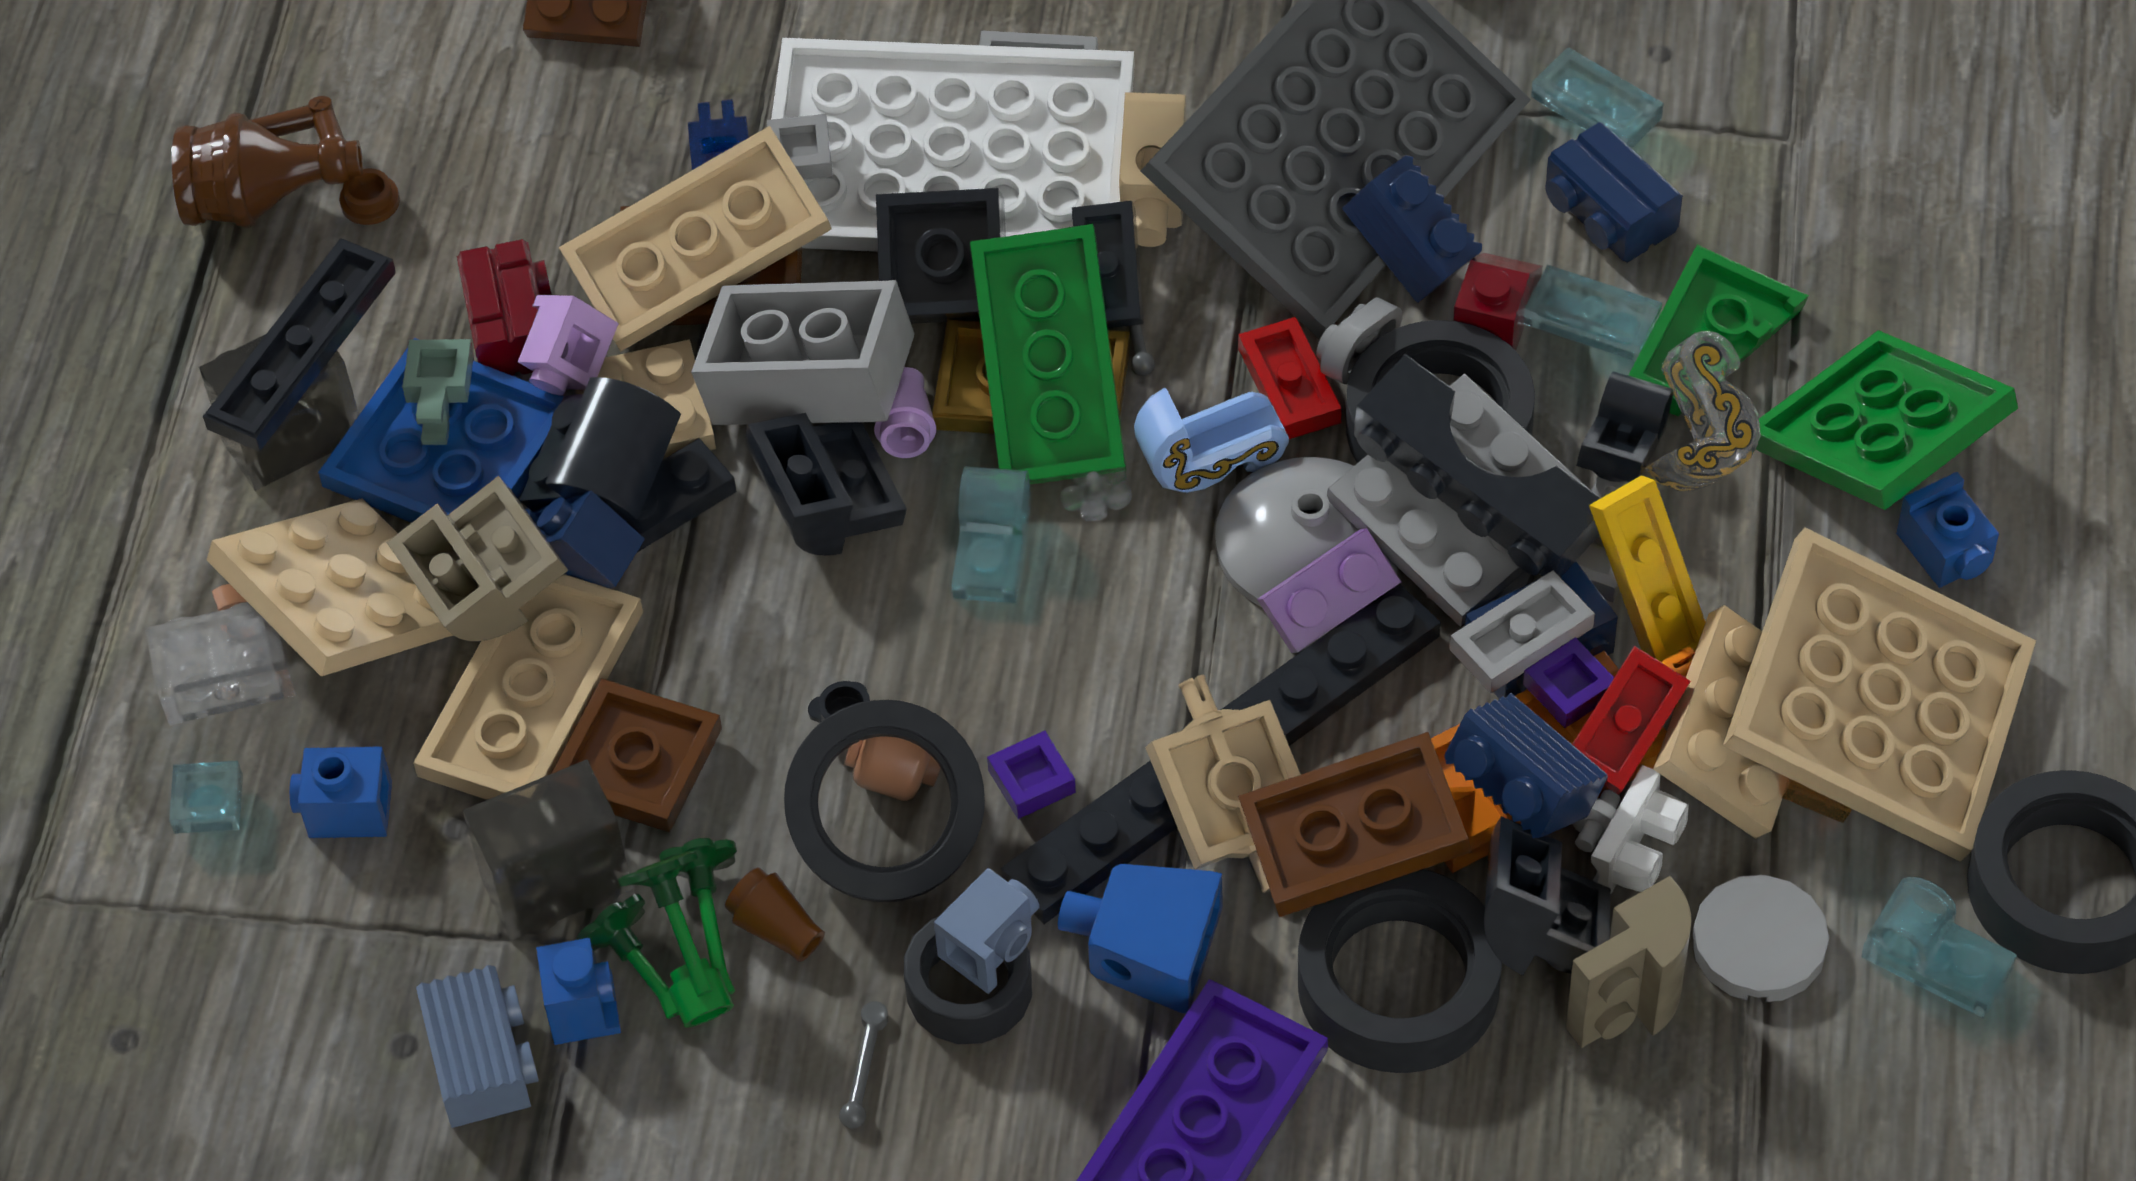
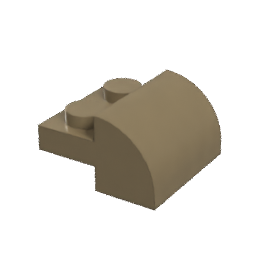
M499 476L449 515L438 503L387 542L443 626L455 637L467 641L494 639L525 624L528 620L520 610V607L568 571L565 564L510 487Z
M1671 876L1666 877L1614 907L1610 939L1573 960L1566 1029L1581 1048L1600 1037L1612 1039L1620 1035L1634 1022L1636 1016L1654 1036L1671 1021L1676 1013L1681 997L1690 938L1691 912L1683 891Z

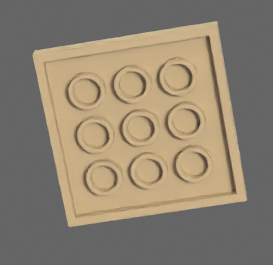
M1805 527L1794 539L1723 746L1943 854L1962 861L1973 849L1977 828L1985 810L2036 640Z

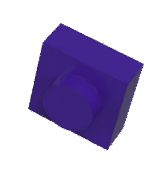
M1575 637L1525 669L1523 685L1566 728L1595 709L1614 677Z
M1045 730L987 756L988 771L1017 819L1076 793L1075 778Z

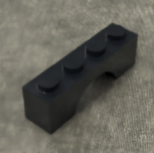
M1405 354L1357 405L1354 436L1357 438L1359 445L1375 460L1380 462L1387 460L1405 473L1410 484L1420 494L1429 499L1438 498L1456 511L1460 521L1472 533L1480 537L1488 535L1508 550V554L1513 562L1526 573L1531 575L1539 573L1541 576H1545L1554 570L1561 578L1599 536L1589 505L1601 498L1558 466L1532 476L1508 477L1488 472L1474 464L1462 453L1451 432L1450 423L1455 390Z

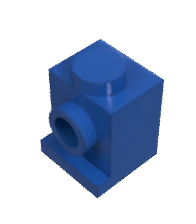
M1958 472L1904 496L1896 533L1939 588L1960 578L1969 580L1983 573L1993 563L1999 532L1963 489L1964 479Z
M590 938L536 947L544 1007L554 1045L620 1034L621 1027L612 970L608 961L596 963Z

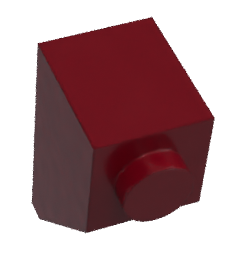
M1482 253L1471 259L1454 305L1453 321L1471 324L1487 330L1500 337L1516 351L1542 275L1543 266L1488 253Z

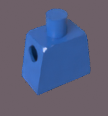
M1119 864L1112 868L1103 898L1072 891L1065 893L1058 917V930L1089 937V969L1095 978L1186 1014L1192 1006L1222 912V873Z

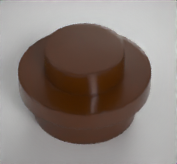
M366 168L363 169L362 176L351 177L348 182L343 184L339 202L341 210L347 219L361 225H373L387 220L396 212L400 203V196L396 184L384 172Z

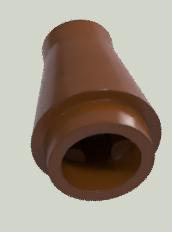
M760 867L754 868L737 883L725 902V908L734 915L732 919L734 925L790 954L798 962L807 959L816 950L825 936V931L814 923L775 872L768 875Z

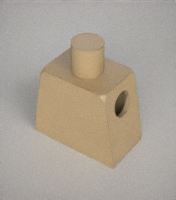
M1125 92L1119 193L1120 202L1132 201L1135 206L1138 245L1160 246L1166 241L1167 228L1182 226L1183 211L1140 170L1187 121L1186 95Z

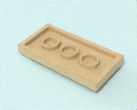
M768 126L565 243L559 249L593 307L619 323L613 340L621 352L718 296L722 286L737 285L825 234L832 228L828 218L774 131Z
M565 574L520 607V610L528 620L525 624L503 636L480 642L413 763L417 777L535 815L549 789L548 779L601 678L608 679L643 614L640 598Z

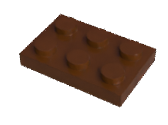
M1429 732L1238 796L1279 917L1472 853L1468 836Z

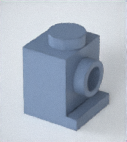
M987 868L934 921L938 957L989 994L997 986L996 968L1004 960L1011 962L1016 959L1029 943L1032 935L1031 916L1039 909L1037 898L1021 882L1013 879L1007 882Z

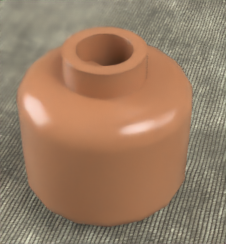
M886 736L868 738L851 745L848 748L844 765L853 768V779L858 786L902 801L912 799L917 794L921 783L934 787L941 768L936 760L920 746L901 738Z

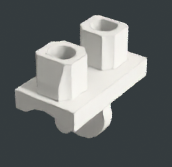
M1644 765L1641 766L1620 805L1621 798L1619 795L1611 790H1604L1600 798L1596 799L1587 818L1573 823L1576 830L1580 832L1575 841L1579 849L1585 852H1592L1598 842L1591 855V863L1598 871L1593 881L1611 888V893L1616 884L1639 892L1654 885L1662 867L1663 853L1639 844L1644 834L1674 845L1678 842L1687 825L1689 804L1661 791L1660 774Z

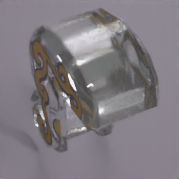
M1701 331L1694 333L1669 351L1661 368L1670 388L1674 389V397L1695 442L1662 456L1646 466V470L1657 483L1677 491H1695L1711 486L1752 458L1761 437L1759 414L1749 396L1725 379L1740 368V358L1733 345L1716 332Z

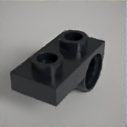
M1613 371L1607 381L1597 417L1581 444L1576 466L1591 470L1598 477L1612 482H1631L1641 476L1666 430L1674 389Z

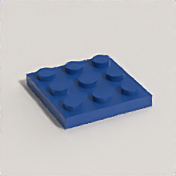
M407 348L318 472L322 487L354 500L363 498L371 507L411 523L437 503L449 515L498 476L519 499L529 479L530 467L539 456L552 425V416L556 408L561 404L564 396L543 391L527 381L473 361L468 402L449 403V438L447 445H422L423 424H417L416 421L418 403H406L402 387L408 352Z

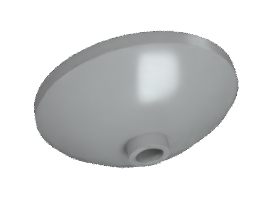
M1291 458L1256 470L1234 487L1219 511L1216 522L1215 542L1220 566L1227 579L1239 593L1261 607L1257 600L1258 598L1358 531L1329 502L1327 497L1328 488L1354 467L1353 465L1329 458ZM1303 511H1317V513L1306 514ZM1386 557L1395 573H1397L1399 568Z

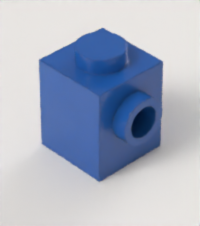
M304 748L301 774H292L289 794L291 810L293 813H301L309 838L387 837L392 779L383 748Z

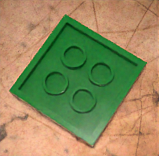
M1877 330L1752 423L1754 434L1750 446L1763 454L1886 510L2016 411L2018 403L2015 388Z

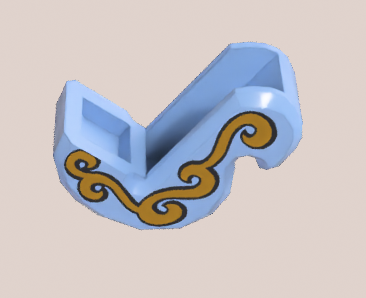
M1163 388L1150 396L1139 410L1134 424L1135 438L1158 482L1163 488L1184 493L1203 490L1222 481L1241 464H1243L1247 472H1255L1266 465L1275 463L1283 455L1289 444V437L1267 396L1256 392H1247L1181 419L1167 389Z

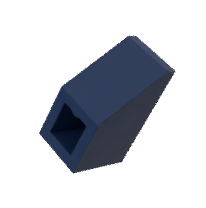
M592 490L568 499L563 497L557 498L548 506L534 511L526 509L567 567L568 571L564 573L565 575L606 588L616 587L645 540L643 536Z

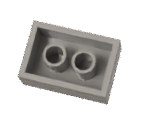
M896 280L722 286L691 373L712 425L752 424L806 413L811 423L882 422L888 420L915 334Z

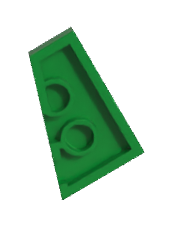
M1696 245L1628 376L1674 389L1670 413L1679 417L1690 406L1670 382L1668 371L1673 362L1684 359L1693 363L1692 354L1698 345L1703 343L1713 344L1722 353L1721 362L1715 366H1709L1704 361L1708 360L1709 357L1705 355L1703 356V363L1720 382L1801 312L1809 295L1700 245ZM1683 371L1678 374L1681 383L1694 395L1697 401L1713 388L1699 372L1696 379L1691 382H1685L1680 378V376L1685 375Z

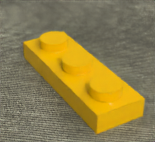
M1641 475L1590 504L1589 507L1640 648L1661 662L1685 647H1690L1696 651L1706 622L1656 481Z

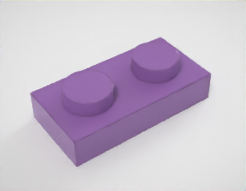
M1365 528L1358 530L1257 600L1290 652L1298 653L1398 585L1401 581L1368 529Z

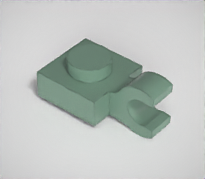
M471 339L409 340L402 387L406 403H418L416 421L417 424H423L422 445H447L449 438V403L468 402L474 360Z

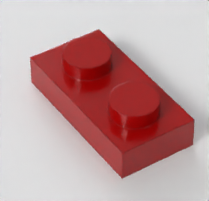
M1296 317L1238 334V350L1259 393L1267 396L1289 439L1341 423V406L1326 376L1321 373L1320 364Z
M1636 646L1629 653L1572 744L1607 773L1608 778L1604 786L1617 795L1623 791L1691 682Z

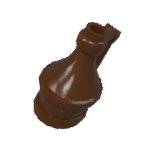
M327 96L314 97L306 106L248 120L246 115L234 112L228 115L226 120L205 127L181 126L176 129L173 136V188L179 217L184 225L198 226L204 224L206 220L234 222L237 226L250 228L255 225L258 217L271 209L283 197L303 185L320 180L330 185L348 182L351 177L363 175V156L359 140L346 141L336 118L332 101ZM314 128L320 142L319 144H300L279 138V136Z

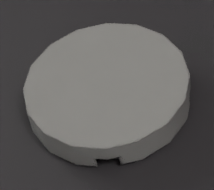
M1767 875L1742 876L1715 887L1700 904L1693 926V949L1695 961L1707 979L1730 996L1748 1000L1749 995L1757 998L1766 997L1765 1002L1783 1001L1806 990L1821 973L1829 943V934L1825 915L1811 895L1790 881Z

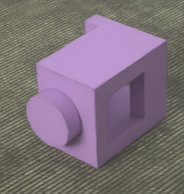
M537 295L533 307L538 309L518 363L533 371L529 381L532 385L543 391L564 395L566 389L585 390L591 377H598L619 323L575 296Z

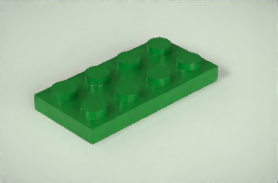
M1088 224L971 241V254L1002 487L1011 488L1127 471L1094 225Z

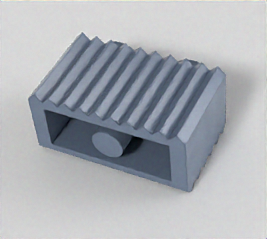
M487 965L483 970L474 968L470 973L461 972L456 977L448 975L444 980L434 979L430 984L421 982L416 987L443 1103L451 1128L531 1107L526 1084L538 1082L539 1079L529 1042L516 1045L512 1027L524 1024L515 985L501 988L496 967Z

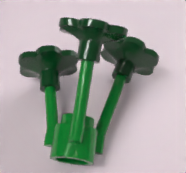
M710 838L693 839L686 842L682 847H672L662 851L659 854L660 862L617 879L620 887L629 885L651 887L658 908L665 907L686 963L670 973L673 982L670 988L640 951L643 948V944L631 930V926L645 913L643 908L645 900L640 894H634L624 902H615L605 908L597 916L596 920L584 927L576 937V940L590 938L593 952L610 945L621 961L629 960L657 996L666 1019L680 1015L684 1027L687 1028L711 1021L734 1007L730 995L735 992V988L726 969L712 894L717 891L713 871L728 868L736 862V843L728 839L718 841ZM677 876L688 878L691 895L698 898L710 965L706 958L700 959L680 907L679 901L684 898L676 879Z

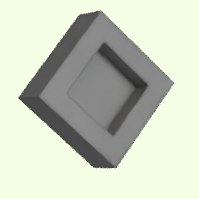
M826 114L767 120V127L770 126L803 180L833 176Z

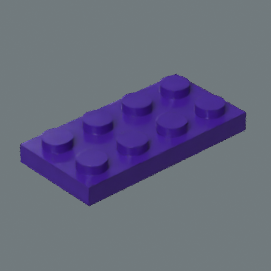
M1209 979L1076 1181H1245L1328 1052V1038Z

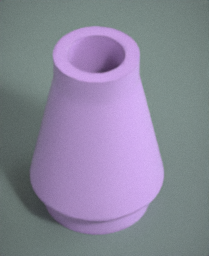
M904 367L888 420L875 422L874 426L875 436L883 449L890 455L899 458H912L922 454L927 450L936 435V424L924 389V377L918 370L910 367Z

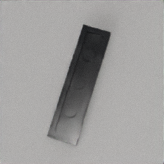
M340 238L205 412L203 419L207 430L260 452L396 274L393 259Z

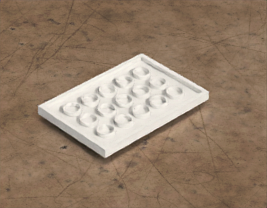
M782 38L771 119L826 114L829 129L833 176L804 179L828 218L832 229L802 246V248L878 251L876 194L999 188L1005 202L1006 236L1073 227L1072 207L1120 202L1119 173L1125 92L1133 91L1134 51Z

